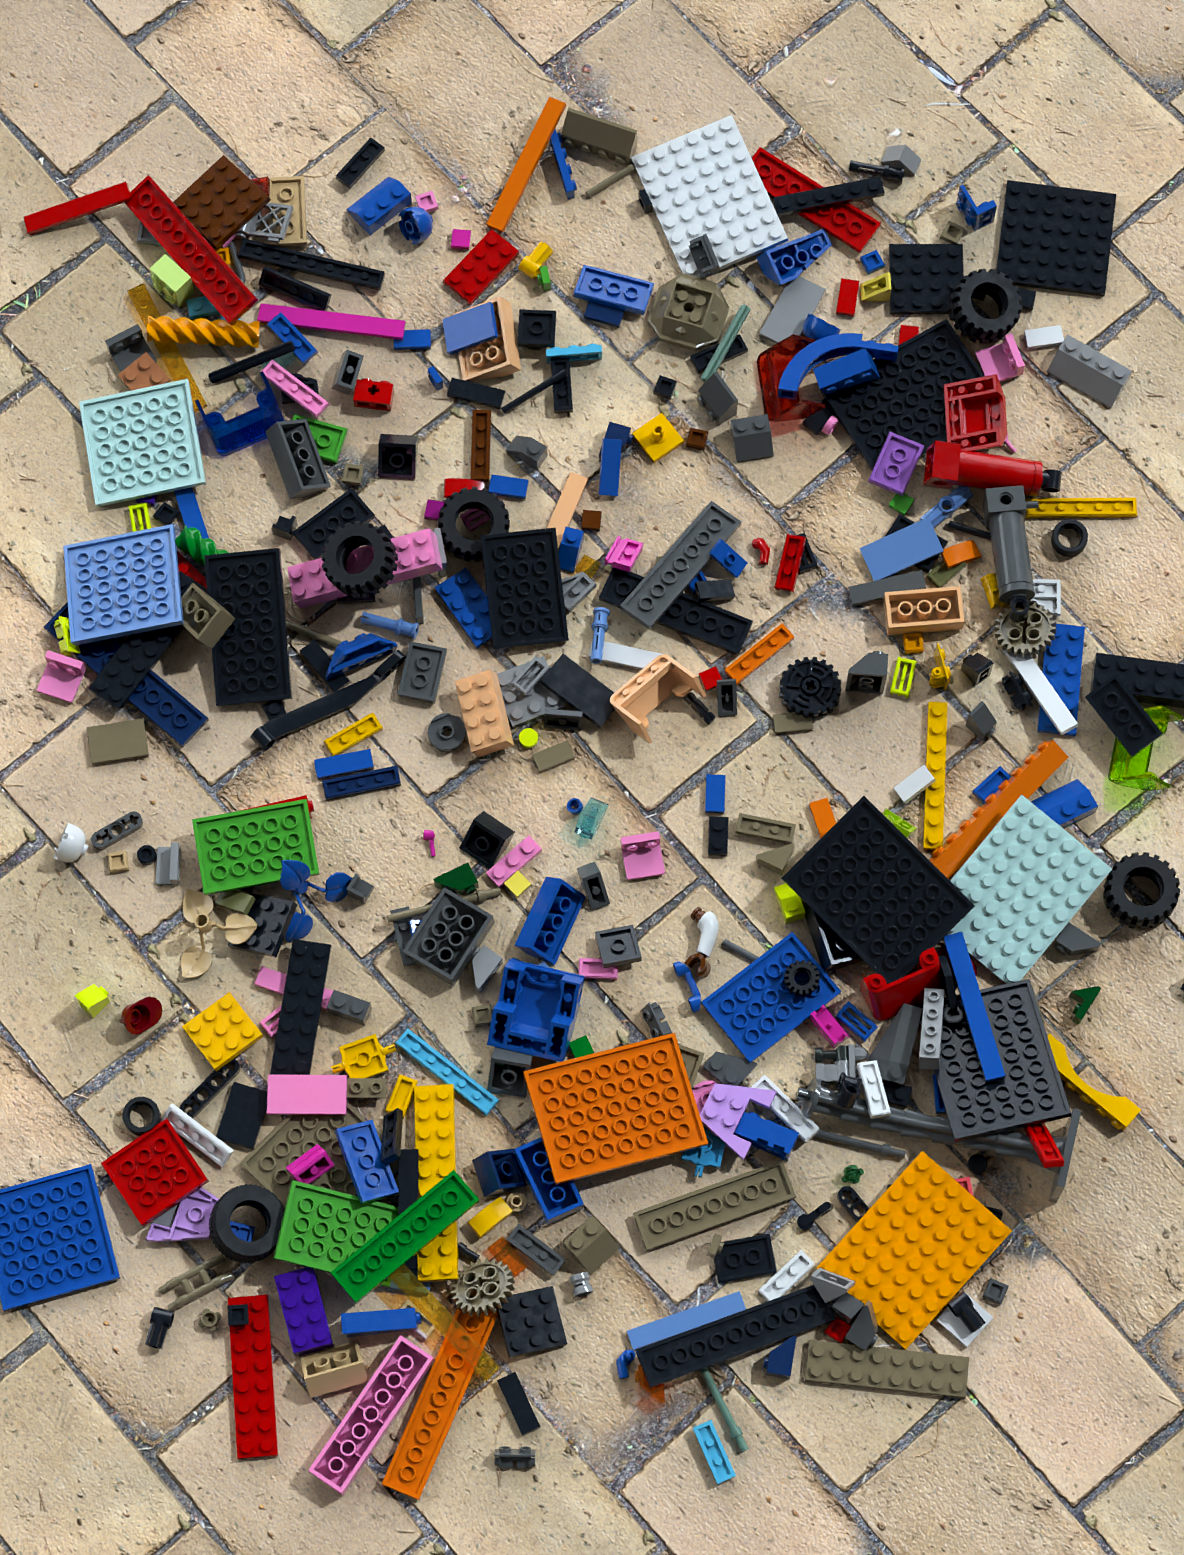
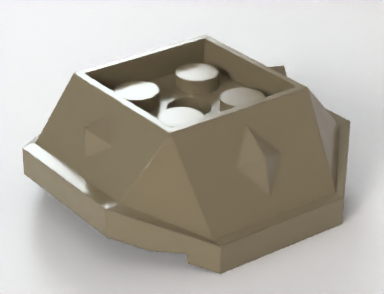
M681 273L658 288L648 318V324L660 341L697 351L719 342L729 312V306L717 283ZM685 309H692L693 311L690 312V313H688V312H685L684 310H685Z

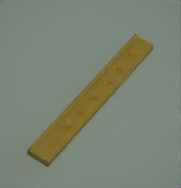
M144 283L127 290L147 329L148 316L154 319L161 317ZM152 340L173 381L189 380L194 413L207 407V403L175 342L161 343Z
M405 1264L389 1277L486 1382L500 1369L497 1363Z

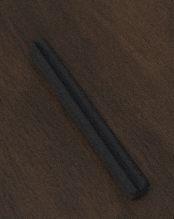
M288 341L208 374L211 383H216L295 351V345L292 341Z

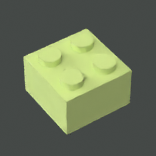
M166 254L150 268V278L153 281V287L159 293L163 292L171 304L175 303L180 307L195 293L191 277Z

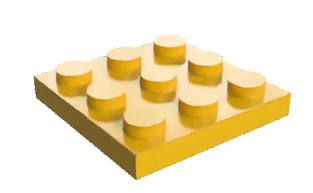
M230 992L182 1026L215 1071H218L264 1037Z

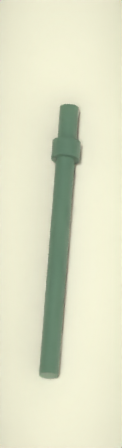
M708 1369L699 1370L730 1429L729 1433L732 1439L736 1440L742 1453L747 1451L749 1448L742 1436L743 1432L740 1426L737 1427Z

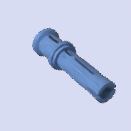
M597 607L593 609L594 622L591 625L594 633L590 661L593 664H601L603 661L605 632L608 630L607 617L610 615V611L607 608Z
M365 611L362 614L364 618L361 617L362 624L391 630L396 635L411 636V639H416L419 630V623L417 622L413 624L405 622L401 618L393 620Z

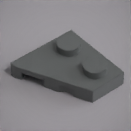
M717 1051L703 1065V1068L721 1084L739 1086L757 1067L756 1062L752 1061L749 1063L746 1059Z

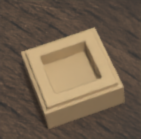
M126 850L107 853L110 873L129 871Z

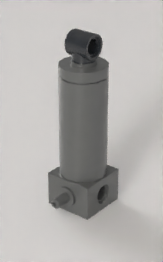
M1023 485L985 489L983 500L985 527L990 529L999 599L1005 604H1010L1009 616L1015 622H1022L1027 618L1029 612L1028 601L1035 596L1024 519L1027 509L1038 508L1039 505L1038 501H1025ZM1015 608H1021L1023 611H1016Z

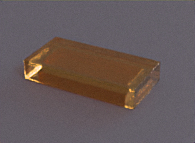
M503 1236L487 1248L497 1262L502 1261L504 1265L508 1266L514 1276L513 1278H516L528 1268Z

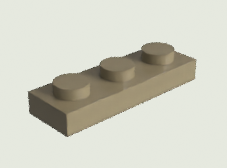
M739 813L735 833L792 844L796 824Z

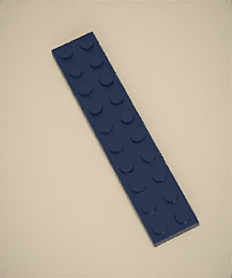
M68 602L44 626V629L57 641H61L64 638H57L54 628L55 621L59 620V616L69 618ZM115 638L80 644L81 653L73 654L99 675L122 644ZM152 670L128 700L182 747L209 721L207 716Z

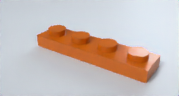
M781 623L725 669V673L731 679H736V685H738L794 640L795 636Z

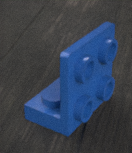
M959 186L956 205L958 210L964 213L967 225L976 231L993 223L997 208L994 200L983 202L977 207L965 186Z

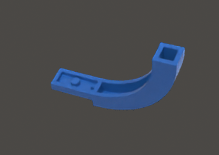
M857 333L836 334L819 339L799 351L789 362L781 377L777 397L796 400L799 386L804 377L815 366L825 360L849 355L865 348L873 358L896 361L899 346L891 343H876L872 340L862 341L863 334Z

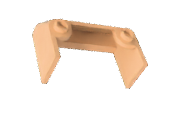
M663 654L657 656L611 696L610 703L631 730L651 744L652 740L646 731L649 727V720L645 717L672 693L682 697L693 690L703 698L706 697V694L696 675L670 656Z

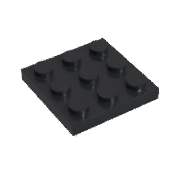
M249 893L256 900L247 916L257 923V929L246 942L242 944H232L229 942L228 946L232 949L276 958L298 904L294 901Z
M553 1286L513 1294L512 1297H506L508 1303H501L502 1309L496 1307L509 1358L567 1345Z

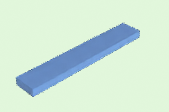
M740 1291L630 1329L627 1331V1335L634 1351L746 1310Z

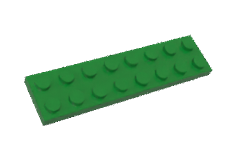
M453 1170L330 1273L357 1304L480 1200Z

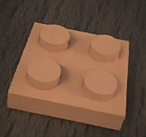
M147 352L118 374V378L130 391L170 382V378Z

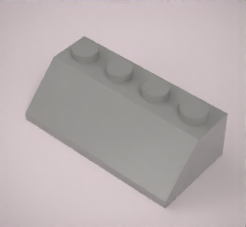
M1067 334L1057 350L1047 373L1103 405L1112 408L1129 381L1132 370Z

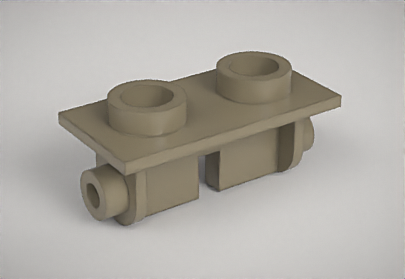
M347 1078V1098H386L387 1078Z

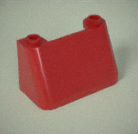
M934 947L921 953L919 958L921 970L887 984L884 977L880 974H871L862 979L860 991L872 1016L876 1020L885 1021L896 1016L904 1003L912 1006L923 1003L925 988L944 989L940 961Z

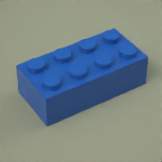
M542 1137L514 1149L515 1158L547 1225L583 1209L584 1203L574 1181L555 1185Z

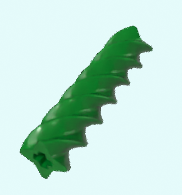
M187 525L175 539L176 546L184 553L190 554L194 561L201 565H205L204 555L229 553L224 549H217L212 539L202 538L197 528H187Z

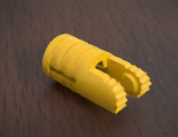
M996 573L981 577L980 580L990 608L995 609L997 602L1000 607H1005L1007 604L999 599Z

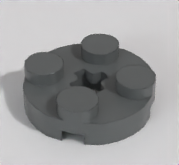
M443 713L432 719L428 728V738L432 746L437 748L438 751H453L465 742L466 728L464 722L458 716ZM447 728V730H452L450 736L448 737L446 735H442V733H444L443 729Z

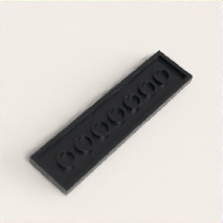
M613 567L599 596V600L620 608V605L644 577ZM682 593L657 621V624L739 656L753 621L708 602L698 601V598Z
M179 572L181 597L192 583L207 593L205 587L183 572ZM177 625L129 635L89 686V691L120 711L185 627Z
M293 939L270 1075H310L332 948L331 944Z

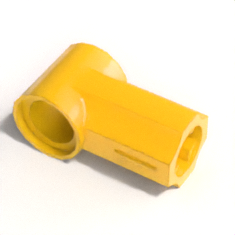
M540 242L529 256L523 258L518 269L532 279L537 278V274H540V267H543L553 254V250L545 242Z

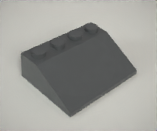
M443 888L402 952L436 977L454 987L472 959L473 953L479 948L494 925V917L450 890Z

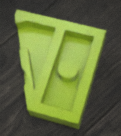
M887 808L884 810L883 815L906 838L915 833L916 827Z

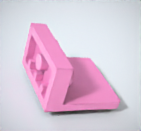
M1012 333L1005 335L1003 343L976 351V357L984 376L996 374L999 382L1023 375L1025 364Z
M48 650L45 655L47 666L37 691L72 703L86 671L85 665L82 661Z
M659 831L621 837V849L627 880L665 874Z

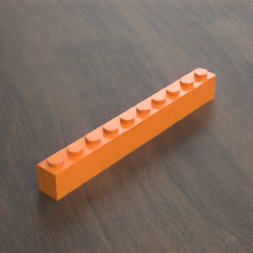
M1054 740L1040 743L1037 747L1038 750L1026 757L1024 760L1025 764L1021 768L1017 767L1011 773L1012 777L1008 781H1003L998 786L999 790L995 794H990L985 799L986 803L982 807L976 808L972 812L973 816L969 820L963 821L959 825L960 829L956 833L949 835L942 847L940 846L932 853L934 856L929 861L948 879L968 860L1020 795L1028 799L1067 760L1068 756Z

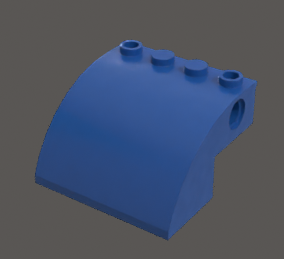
M509 959L504 966L499 1000L493 1008L487 1045L554 1061H564L578 1014L585 976Z

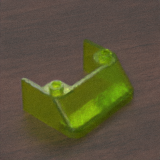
M1164 706L1143 708L1163 735L1167 731L1168 722L1183 720V716ZM1115 737L1108 779L1111 782L1145 791L1170 788V784L1158 779L1153 772H1148L1153 743L1132 758Z

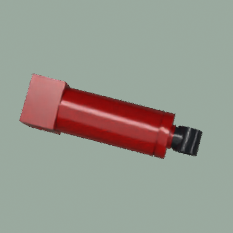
M935 441L926 452L923 486L949 490L953 485L979 489L1023 485L1024 495L1037 496L1040 488L1045 492H1060L1062 472L1053 469L1043 471L1041 461L961 450V444Z

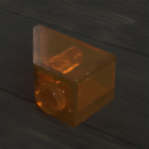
M638 1365V1370H634L635 1383L639 1382L641 1390L660 1406H665L664 1384L649 1389L641 1365Z

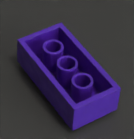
M306 1267L274 1276L295 1357L333 1347L334 1343L315 1270Z

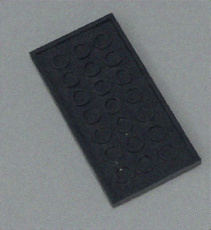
M280 548L204 555L207 594L235 618L212 648L216 706L293 699Z

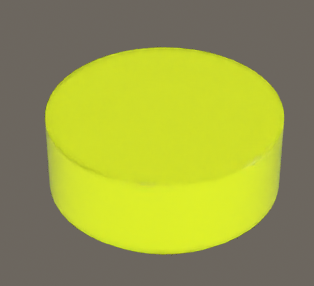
M526 728L520 732L519 742L525 748H533L538 743V734L534 729Z

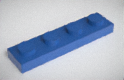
M555 129L549 141L567 199L569 200L575 198L574 191L577 190L575 180H571L570 177L572 175L571 166L566 164L565 161L567 159L566 150L561 148L560 145L562 143L561 134L556 132Z

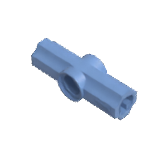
M957 487L948 496L941 498L937 505L920 518V521L929 517L933 528L937 527L945 519L952 517L957 509L973 497V494L968 487ZM948 505L951 509L945 510L942 506Z

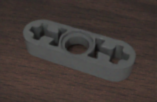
M129 812L95 832L91 837V842L97 850H104L139 830L143 825V819L138 812ZM131 818L138 819L136 825L131 823ZM123 822H125L126 825L128 826V828H129L128 830H126V828H125ZM120 826L123 831L120 835H113L112 829ZM107 831H108L110 837L112 838L111 840H109V838L107 837V834H106ZM98 837L103 839V844L96 843Z

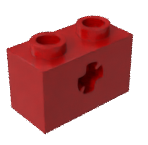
M367 378L357 379L353 398L354 407L391 411L394 385L384 380L376 382Z

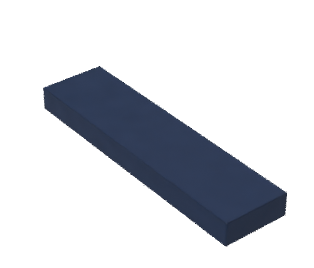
M392 766L323 780L322 784L327 801L400 786L401 782L398 767Z

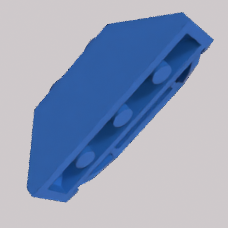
M365 633L355 637V640L350 642L347 640L337 645L338 647L335 649L325 677L327 680L391 654L396 651L397 644L372 633L367 635Z

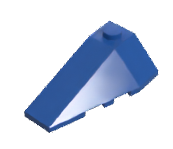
M825 229L769 249L756 259L763 274L780 286L795 280L832 244Z

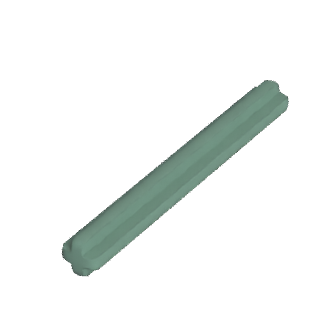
M747 305L740 306L702 374L701 380L704 383L718 370L750 312V307Z

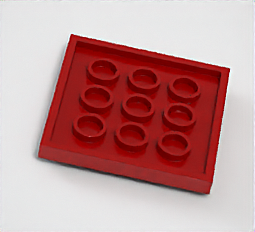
M167 1118L101 1163L143 1227L209 1182Z

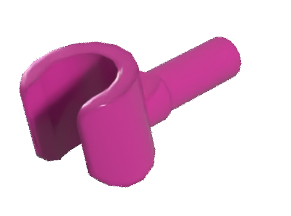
M424 830L423 840L429 841L431 857L436 856L434 848L435 834L432 830Z

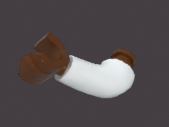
M697 907L692 912L690 918L698 923L697 927L701 932L696 951L698 954L691 955L685 961V964L692 968L696 963L701 962L700 967L697 969L698 978L701 979L706 978L711 971L710 963L706 958L710 957L719 932V922L714 913L702 911L700 907Z

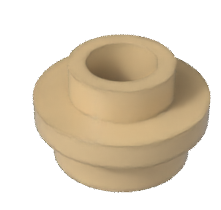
M514 1192L508 1196L507 1205L513 1212H520L526 1207V1197L522 1193ZM516 1198L520 1200L518 1205L513 1204V1200Z

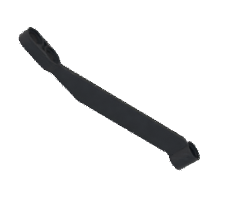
M400 650L395 651L375 670L372 676L266 722L263 726L258 727L250 738L263 751H267L279 737L359 702L378 683L392 674L405 661L406 656Z

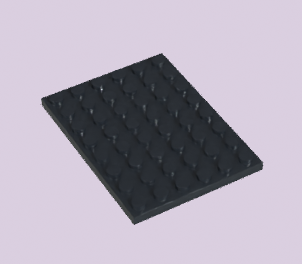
M947 319L898 345L896 361L875 358L874 362L880 379L843 388L831 394H824L820 390L871 471H873L889 432L924 445L920 458L926 455L927 449L935 441L947 442L944 384L984 377Z
M865 796L781 878L876 974L882 975L887 984L905 977L919 963L921 953L935 947L975 907Z
M1030 979L980 990L1005 1072V1078L990 1082L985 1081L960 994L956 995L958 1007L963 1011V1021L957 1026H949L943 1019L939 1070H934L954 1142L1070 1117L1071 1110ZM945 997L944 1010L949 1007L947 997ZM924 1002L915 1004V1006L923 1008ZM922 1010V1014H921V1018H920L921 1029H922L923 1010Z

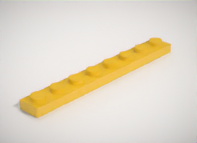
M928 702L926 768L936 781L925 789L923 850H935L943 846L948 702Z

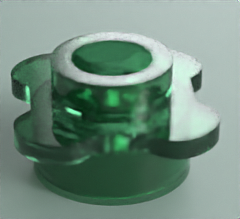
M849 1165L843 1170L844 1176L841 1179L843 1182L856 1184L860 1181V1176L864 1174V1170L856 1165Z

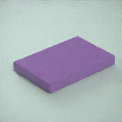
M889 432L868 482L903 496L924 449V445Z

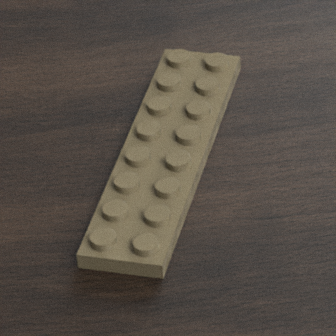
M783 1160L639 1210L634 1212L633 1215L645 1248L649 1251L796 1198Z
M809 1340L805 1381L966 1398L969 1357L871 1346L863 1350L853 1344Z

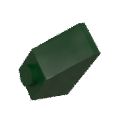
M468 862L433 879L436 888H446L461 896L464 894L470 895L479 888L478 881Z

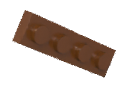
M473 410L470 479L489 482L491 410Z

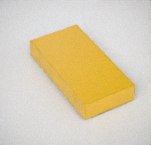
M399 1074L385 1111L390 1113L399 1108L403 1111L404 1118L414 1094V1086H417L418 1081Z

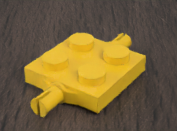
M376 1034L340 1046L342 1063L331 1066L333 1074L345 1070L349 1078H372L389 1072L386 1064V1055L397 1051L394 1044L383 1048L378 1042Z

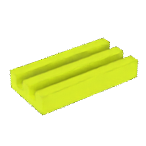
M147 503L128 506L132 531H137L133 513L135 509H137L140 530H144L141 508H144L147 529H150L151 523Z
M898 657L890 694L909 697L916 666L915 660ZM903 662L904 667L899 689H895L900 663ZM912 664L906 691H902L907 666Z

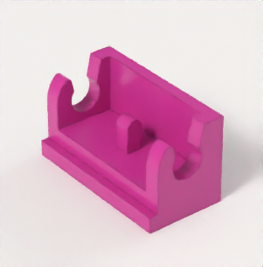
M824 1005L817 1012L813 1011L810 1014L809 1019L833 1049L849 1038L848 1034Z

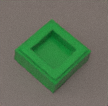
M586 1035L571 1041L569 1044L574 1058L594 1053Z

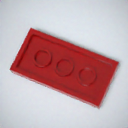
M491 229L447 275L443 283L472 305L519 255V250Z

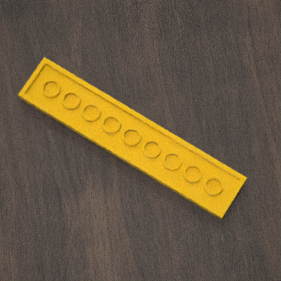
M453 1084L414 1086L415 1149H418L419 1198L453 1170L456 1172L455 1096ZM457 1221L417 1253L419 1282L459 1280Z

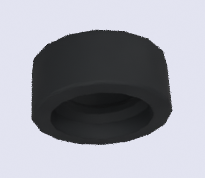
M1062 520L1053 530L1051 537L1052 546L1062 556H1077L1086 547L1088 532L1086 527L1077 520ZM1068 528L1077 531L1081 537L1079 545L1072 548L1062 545L1059 542V534L1063 529Z
M135 1097L125 1105L122 1119L126 1128L131 1133L141 1136L160 1123L161 1113L157 1104L152 1099ZM138 1105H146L153 1112L152 1122L146 1127H137L130 1120L131 1111Z

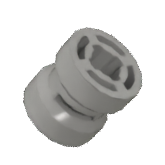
M588 1272L578 1273L569 1277L571 1284L574 1285V1297L593 1293L592 1285L589 1284L590 1277Z

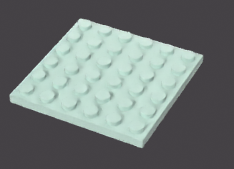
M188 379L79 402L95 505L97 507L206 484Z

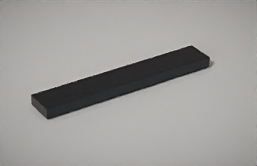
M401 1149L400 1158H398L399 1215L419 1199L418 1149ZM417 1254L399 1269H418Z

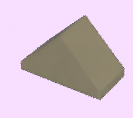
M794 844L757 854V864L782 875L794 852Z

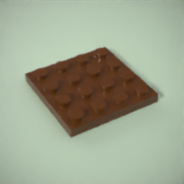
M223 155L173 203L193 226L216 249H219L271 199Z

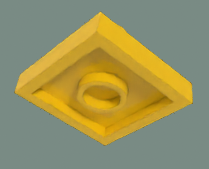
M660 413L632 433L633 438L653 463H656L684 444L682 437L663 413Z

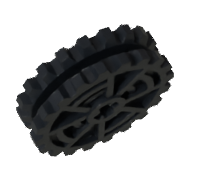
M804 657L803 661L795 660L794 665L789 664L787 666L788 670L783 671L782 679H780L779 696L783 699L782 705H787L789 713L795 712L798 716L802 714L805 718L812 716L813 720H817L818 716L826 717V712L832 713L833 707L838 705L841 695V679H838V671H833L834 666L832 664L826 665V660L818 661L817 657H813L812 660H809L808 657ZM809 686L813 687V689L809 691L807 690V687L809 689Z

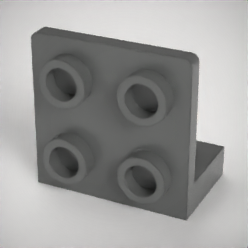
M138 324L105 340L107 349L120 372L145 352L157 363Z

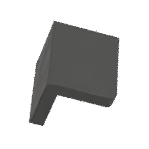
M356 873L346 890L348 896L365 904L374 886L360 879V875Z

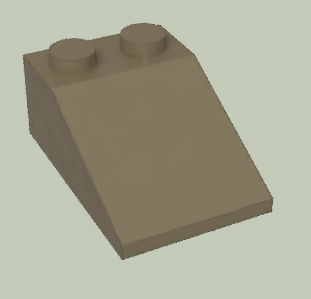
M192 583L181 597L184 621L182 625L197 640L213 648L235 618L201 588Z

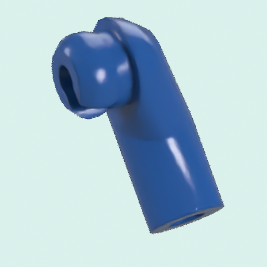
M633 1350L623 1351L616 1360L619 1379L629 1377L627 1366L636 1357Z

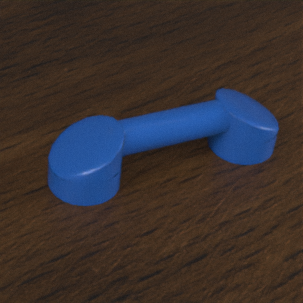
M677 961L673 963L675 973L678 978L685 977L693 995L688 998L689 1005L693 1013L697 1012L701 1006V994L690 969L682 962Z

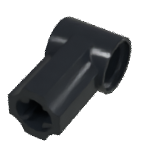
M964 1291L947 1302L951 1312L961 1319L971 1334L986 1323L973 1307V1302Z
M154 1307L145 1345L156 1349L163 1348L167 1331L173 1323L174 1311Z

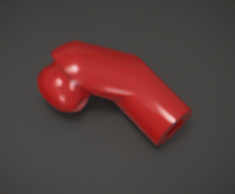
M754 539L752 547L760 551L759 564L768 565L770 547L764 539Z

